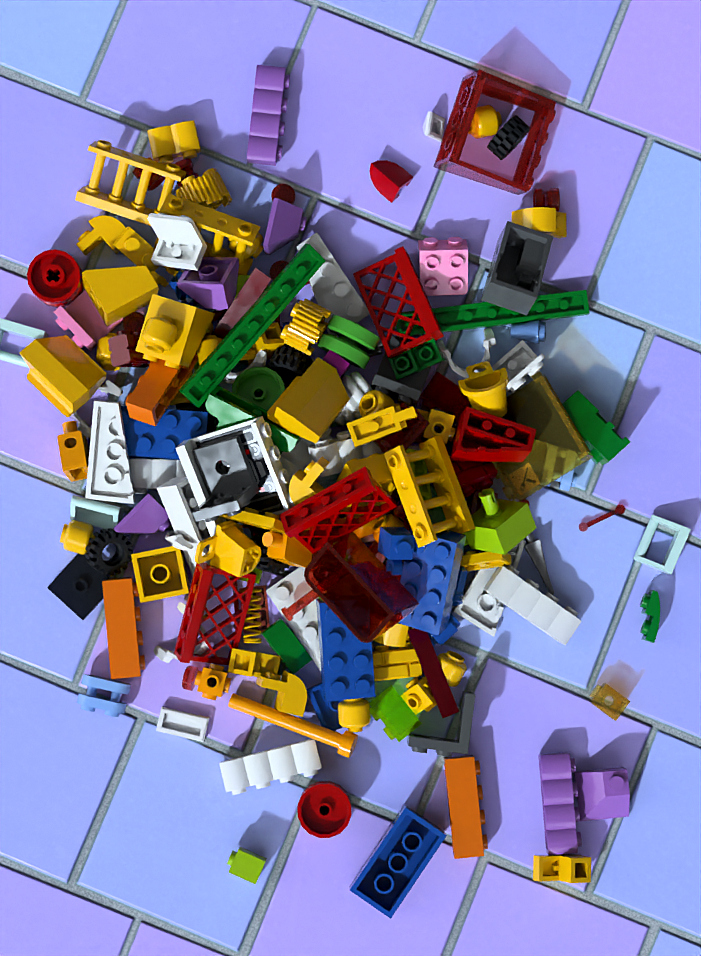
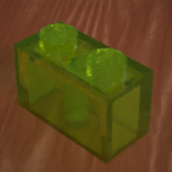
M391 684L369 701L371 706L370 714L376 721L379 719L383 721L386 725L383 730L391 740L396 738L400 742L422 724Z

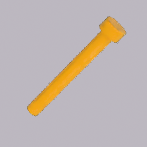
M235 693L232 694L229 700L228 707L336 747L338 748L337 753L350 758L358 740V735L346 730L344 734Z

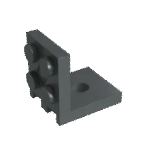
M392 335L389 341L391 350L399 347L403 339ZM385 351L379 370L372 381L371 388L398 400V404L416 407L431 367L397 380Z
M240 436L196 447L192 450L209 495L192 512L195 521L205 519L206 522H211L220 518L219 515L227 514L228 516H234L241 513L242 508L250 504V500L260 490ZM220 460L226 461L229 464L230 470L228 472L220 469Z
M465 691L462 693L456 740L408 733L407 745L412 747V751L427 753V749L436 750L437 755L451 757L452 752L468 754L476 694Z

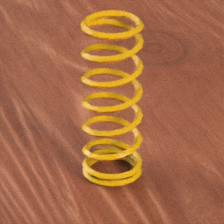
M253 589L252 593L261 592L262 590ZM251 595L252 598L257 599H251L250 602L259 601L262 598L260 596ZM249 603V606L255 607L248 608L247 614L258 616L246 617L245 622L255 623V625L245 626L243 629L257 633L244 635L243 643H262L261 638L250 637L260 635L262 632L249 629L262 625L261 622L249 620L262 616L260 613L249 612L261 609L262 606Z

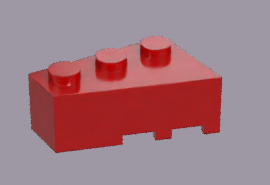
M466 407L458 419L449 455L450 460L523 462L532 451L536 429Z

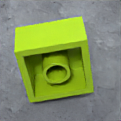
M488 488L479 493L483 506L471 515L475 529L466 532L465 535L470 549L505 555L537 527L528 503L497 499L494 490Z

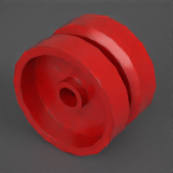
M56 249L44 251L35 256L29 264L27 272L28 285L33 294L48 306L58 308L61 305L66 307L84 289L82 269L76 260L64 251ZM56 276L60 278L57 282L53 280Z
M318 781L309 785L302 792L297 806L298 819L301 826L310 835L318 838H331L340 834L348 826L351 818V800L347 791L339 784L332 781ZM326 805L329 807L327 814L321 813V806Z

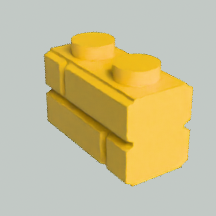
M412 642L406 643L405 647L390 650L387 645L374 646L375 651H372L374 682L422 676L421 664Z

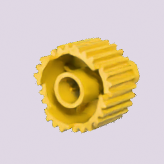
M216 168L208 169L202 176L197 178L194 175L185 178L181 182L183 186L176 190V196L214 210L221 206V204L226 207L232 202V198Z
M308 299L300 300L299 303L296 302L290 314L294 318L292 322L285 325L280 338L284 339L285 344L311 356L315 350L311 346L315 342L317 343L322 334H324L328 324L324 320L331 316L332 311Z

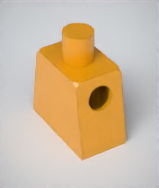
M76 421L65 422L62 424L64 434L57 436L63 472L71 482L87 479L89 462L87 439L82 431H78Z
M271 530L263 534L262 543L268 547L267 556L290 566L311 568L312 553L294 536L290 538L285 532L283 534Z

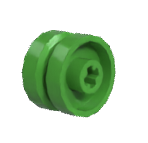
M333 314L327 327L338 337L328 333L322 334L317 346L326 352L329 350L335 352L353 366L365 369L370 357L359 347L366 350H375L380 338L360 324Z
M267 367L246 369L237 376L232 385V393L267 411L285 391L282 378L274 370Z

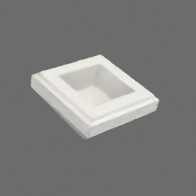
M429 111L422 126L424 135L442 142L445 118Z

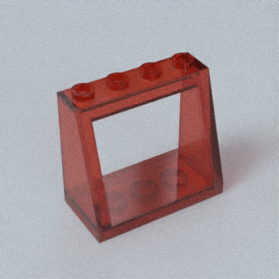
M480 69L463 77L433 167L516 195L526 193L531 189L534 182L532 175L541 160V155H539L541 147L544 146L548 139L547 129L555 117L556 110L554 108L556 102ZM481 94L535 111L530 124L531 129L527 134L512 181L459 160Z

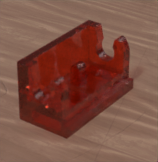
M406 403L400 404L401 411L410 408ZM415 408L417 417L406 421V428L373 442L383 453L400 445H403L406 451L430 424L429 421Z

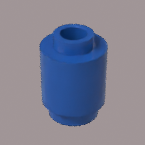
M450 614L448 627L439 636L428 633L431 643L434 646L437 643L442 646L458 631L457 628L461 625L460 622Z

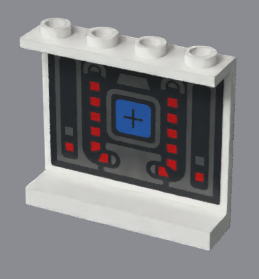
M263 416L185 440L175 448L198 506L209 495L192 450L196 447L238 435L260 490L250 500V504L242 508V511H244L245 507L258 510V515L264 516L265 512L278 515L295 506L289 494L288 472L282 467L280 451L273 444L271 428L264 421ZM223 460L219 461L220 469L228 472L230 470L229 464ZM220 517L211 522L205 521L210 536L215 535L217 524L229 520Z

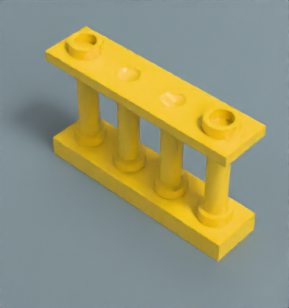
M98 140L88 147L89 151L97 153L89 185L83 186L77 191L75 200L151 226L147 219L149 214L160 213L168 193H172L175 180L180 182L187 172L180 170L181 167L172 163L165 165L112 147V144L108 141ZM106 157L120 161L112 193L109 194L100 192L98 188ZM129 165L143 169L135 200L132 202L124 200L121 196ZM152 172L166 177L158 207L154 210L145 207L146 205L144 204Z
M168 193L160 213L172 216H188L194 221L200 233L201 228L214 232L213 244L205 242L207 249L203 257L239 258L238 276L248 275L253 259L249 258L246 260L244 258L247 245L253 246L261 226ZM224 236L238 241L236 253L222 248ZM157 237V239H156V241H155L154 249L156 248L157 243H158V241H159V238H158V237Z
M441 435L419 444L420 450L406 453L404 446L400 445L384 453L418 548L438 540L436 533L450 530L464 534L475 529ZM424 459L429 473L415 477L410 463ZM433 483L438 497L423 501L418 486ZM441 506L446 520L432 524L427 510Z

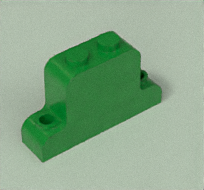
M219 385L207 398L205 404L207 411L219 420L216 430L263 416L264 421L271 428L273 444L280 451H292L302 439V437L290 433L267 418V410Z

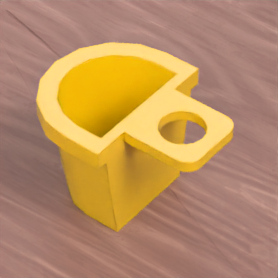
M489 361L468 366L466 371L469 378L458 381L461 392L468 397L473 409L500 418L507 413L506 386L509 383L506 368L493 371ZM485 368V370L482 372H474L477 369Z
M229 520L217 524L215 535L198 543L195 562L200 564L210 560V566L217 567L237 577H242L253 571L261 558V549L243 533L240 524ZM210 544L208 552L202 556L203 549Z

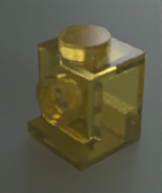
M603 683L601 686L597 684L589 695L592 697L589 703L614 721L619 718L630 703L627 698L606 683ZM607 696H611L613 699L611 705H606L604 702Z

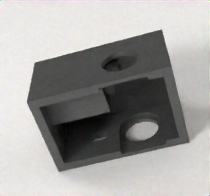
M507 221L496 244L481 300L527 316L538 296L553 236Z

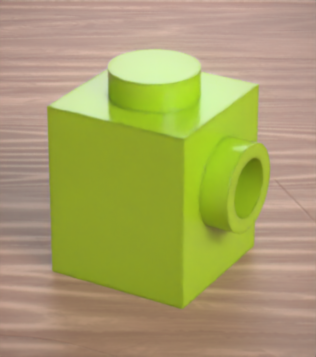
M239 847L237 852L232 851L227 865L231 866L229 873L256 884L267 858Z

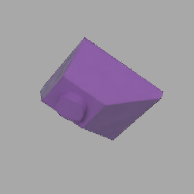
M278 198L273 199L263 243L265 254L271 255L298 238L300 231L305 230L307 217L303 216L302 208Z
M203 257L198 271L185 269L177 282V286L205 309H229L236 297L239 258Z
M147 494L113 529L121 534H157L159 531L164 533L172 524L165 507L152 495Z
M618 767L574 772L578 791L577 801L580 822L629 817L630 791L626 768Z

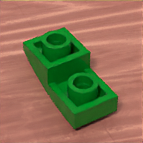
M434 338L389 359L388 357L397 380L413 375L445 360L437 340L435 341Z
M650 590L648 594L645 593L640 603V607L643 608L641 613L650 616L649 620L645 619L640 633L643 634L642 640L654 643L660 622V600L658 592Z
M281 618L261 633L290 673L295 674L312 660L308 652Z

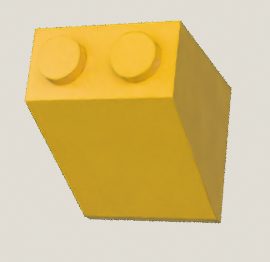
M147 266L93 269L82 272L83 287L107 327L149 305L152 294L158 295V284H160V281L155 272H150Z
M152 294L135 351L144 353L143 358L153 362H157L158 358L166 360L164 365L175 369H179L180 365L189 367L215 313ZM159 314L172 318V323L178 330L172 348L168 351H163V353H155L144 347L145 343L141 339L147 320L151 317H158Z

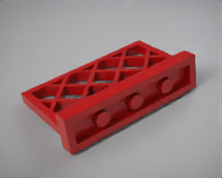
M403 246L394 250L395 254L353 273L389 359L433 338L436 341L444 337L409 254ZM393 262L396 263L397 270L394 277L383 274L387 265ZM368 274L376 276L372 287L363 285L361 278ZM381 278L392 281L388 292L377 289ZM396 283L406 287L403 298L392 294ZM374 293L385 296L381 308L371 304ZM390 298L400 301L396 313L385 310ZM405 303L415 307L412 318L401 315ZM383 314L394 317L390 329L380 325ZM399 319L410 322L405 334L394 331ZM414 324L422 326L426 333L418 338L410 336ZM392 334L403 338L401 345L393 350L389 346Z
M364 466L281 513L280 518L285 534L290 538L294 536L313 554L396 508L397 505L395 500L372 478L370 470ZM359 502H369L368 506H358ZM376 502H386L381 506H374ZM338 514H348L346 518H337ZM354 514H364L359 518H353ZM316 526H326L325 530H315ZM333 526H343L338 530H332ZM312 538H322L315 543L311 542Z
M196 563L174 651L180 662L190 663V661L229 665L232 648H238L257 576L255 572L237 577L217 567L208 566L207 563ZM214 574L225 576L227 581L216 588L212 585ZM240 578H248L247 586L237 591L233 583ZM230 585L235 594L223 602L218 593ZM216 595L221 604L208 611L206 608L207 600ZM239 598L242 602L241 609L231 614L227 606ZM225 608L229 617L217 624L212 616ZM210 618L215 627L203 634L200 630L201 624ZM233 621L236 625L235 632L226 637L221 629ZM219 631L224 639L211 647L207 638ZM205 641L209 649L201 655L194 654L195 646ZM228 644L230 647L228 658L218 657L215 652Z

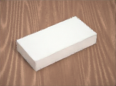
M161 707L156 731L204 742L210 718Z

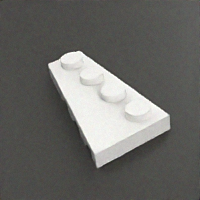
M318 233L313 234L296 246L299 252L305 244H310L326 260L309 280L318 305L332 311L331 316L333 314L356 323L370 314L368 308ZM331 316L328 319L325 318L324 321L328 323ZM328 327L326 328L328 334H331V335L336 336V337L338 336V335L334 334L333 332H331V331L328 329Z
M94 401L85 499L129 504L136 503L120 403Z
M524 540L508 552L511 555L510 566L516 570L524 549ZM498 567L477 570L463 592V603L455 606L452 610L493 637L495 636L504 604L483 589Z
M299 567L268 588L266 593L321 671L316 605L318 595L308 568Z

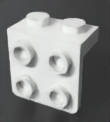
M150 213L147 219L159 238L151 258L153 264L198 271L207 245L194 221L185 215L172 216L165 213Z
M522 340L495 363L492 369L494 371L506 368L509 377L506 393L509 390L514 393L526 381L524 377L527 374L532 377L544 365L542 361L545 356L543 354L537 356Z

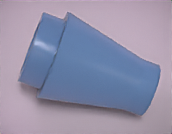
M537 320L521 324H511V339H519L536 344L545 342L546 322Z

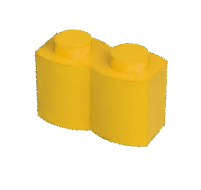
M194 120L147 130L152 157L156 162L162 164L174 162L173 159L177 157L192 159L197 157V153L202 152Z

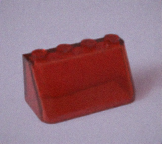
M354 532L327 541L304 571V577L308 585L357 639L364 643L376 640L412 613L419 605V602L396 577L391 575L390 571H386L383 563Z

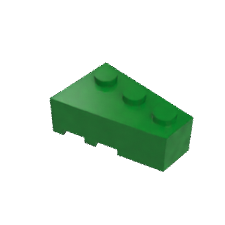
M579 390L563 403L567 413L593 457H589L596 464L599 462L602 465L608 463L631 442L626 437L622 439L614 430L615 426L610 421L607 423L599 414V410Z

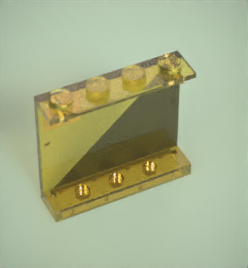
M540 371L531 376L533 381L506 397L507 413L501 417L536 429L532 451L523 462H491L497 470L495 478H500L504 484L502 490L509 500L512 499L517 502L523 501L593 458L591 451L546 375Z

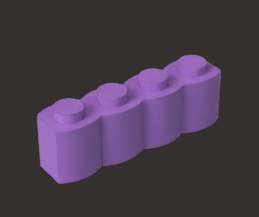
M257 65L247 163L276 166L277 160L282 159L283 145L278 144L279 136H284L285 122L281 121L282 113L287 112L288 98L283 97L284 89H289L290 75L286 74L285 67Z
M568 752L539 754L546 853L548 855L578 853V847H582L581 833L576 832V822H580L579 808L574 807V797H578L577 783L572 782V773L576 772L575 759L570 758V753Z

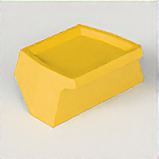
M67 335L35 339L19 352L30 369L27 374V380L66 417H70L89 401L106 380L107 373Z
M317 357L302 376H296L267 411V418L290 433L317 444L342 412L350 397L336 368Z

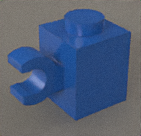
M380 527L378 552L388 559L386 571H391V575H402V560H412L415 538L413 533L404 527Z

